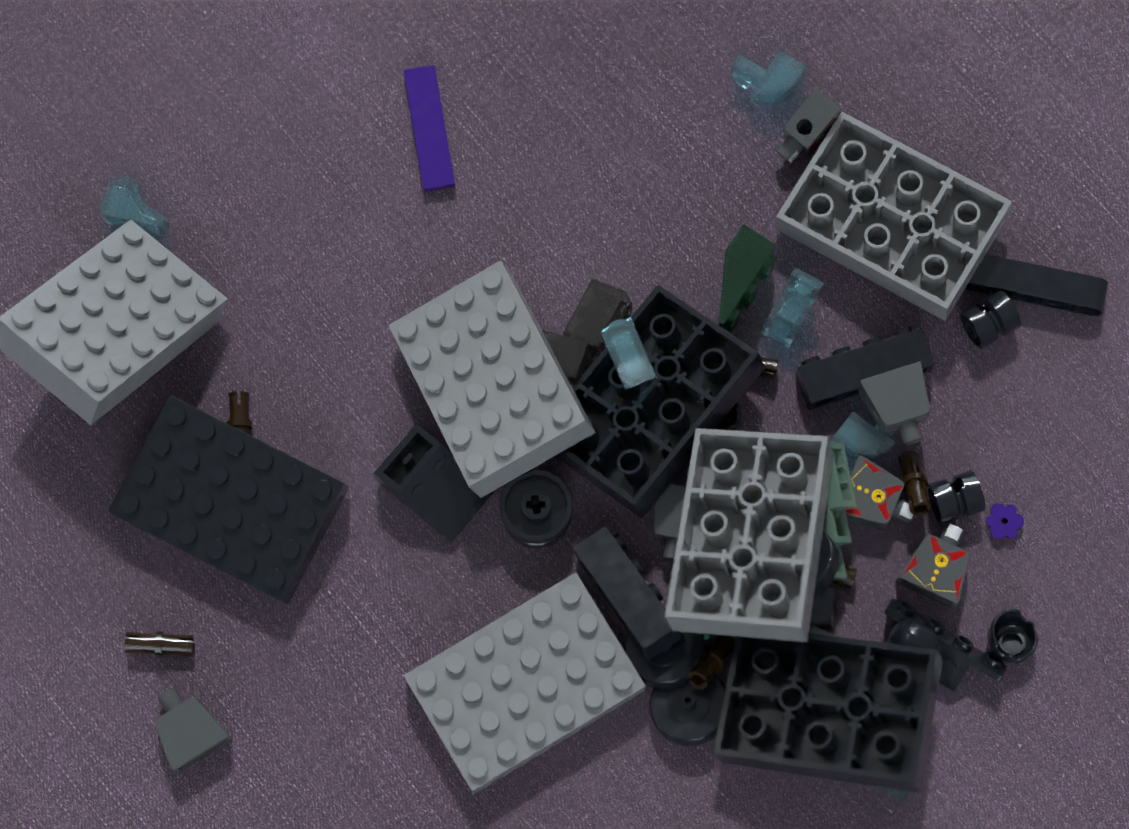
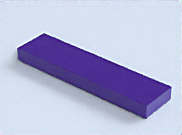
M435 65L405 69L404 76L424 192L455 187Z

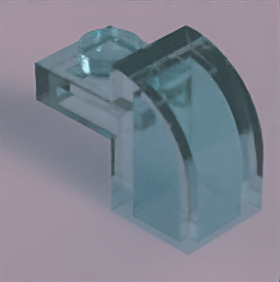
M781 50L778 51L766 70L739 54L732 64L731 76L740 86L747 89L753 88L751 102L762 106H773L786 101L792 96L804 78L807 66Z
M795 267L780 298L771 310L761 334L789 349L809 316L824 282Z
M631 317L626 320H615L607 328L601 330L602 337L625 390L656 377Z
M855 412L849 415L831 441L844 443L845 452L848 457L857 460L859 455L870 461L884 457L895 444L893 440L881 432L877 424L872 426ZM897 430L887 434L893 437Z

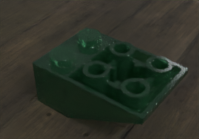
M744 224L726 249L722 267L717 325L729 333L734 331L740 321L741 308L745 307L748 309L757 296L756 291L760 285L759 281L761 280L765 283L775 268L773 265L777 260V257L774 256L776 244Z

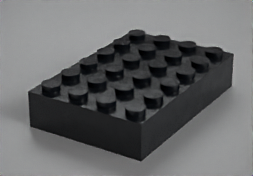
M657 285L572 387L596 433L555 456L642 519L690 461L696 428L716 429L765 369L759 352L660 285Z
M170 395L108 512L289 604L349 487L320 470Z
M808 633L807 642L736 636L713 754L722 763L920 793L943 660L935 649Z

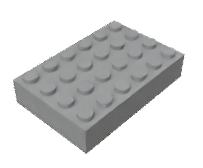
M841 111L777 214L776 226L777 230L946 321L1009 217L1012 201Z
M129 220L0 316V350L91 426L219 323L228 298L134 221Z
M501 260L388 325L468 486L480 498L596 433L516 280Z
M696 428L665 614L673 631L807 642L834 454L828 436Z
M576 572L403 675L473 794L641 694L646 688Z

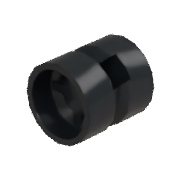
M1001 290L985 298L983 306L975 304L960 312V320L964 330L979 349L996 341L998 334L1004 336L1021 327V320L1017 309L1010 298Z
M972 470L955 475L952 482L942 479L927 486L931 509L940 525L958 520L960 513L970 516L985 511L984 495L980 483Z

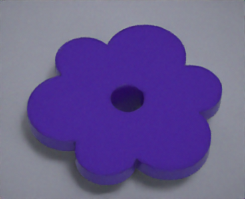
M996 503L991 507V515L986 518L985 523L988 527H991L990 533L993 538L999 540L1006 536L1012 539L1017 535V530L1023 527L1024 518L1016 513L1017 509L1014 505H1007L1005 507L1003 504ZM1001 520H1005L1006 524H1002Z

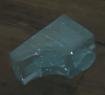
M119 176L118 179L108 177L99 215L104 223L122 226L129 220H132L146 232L167 235L169 227L165 214L154 211L144 203L145 193L140 184L137 183V180L126 176Z

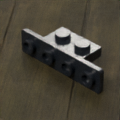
M893 598L890 600L884 611L887 616L897 622L904 619L917 618L926 627L934 630L937 642L939 643L938 653L943 660L940 684L955 691L970 666L998 682L1002 680L1007 666L995 654L982 652L974 647L973 642L963 635L958 634L955 636L945 630L944 625L940 621L931 617L925 618L917 613L916 609L908 602L903 600L897 601Z

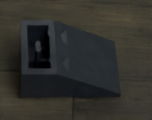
M417 423L374 472L377 482L450 542L457 537L494 493L492 491L480 498L468 486L453 454Z

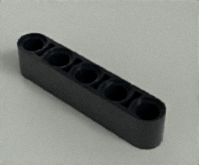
M986 254L965 290L989 295L990 292L993 295L1001 290L1013 300L1089 316H1101L1104 310L1108 281L1095 276Z

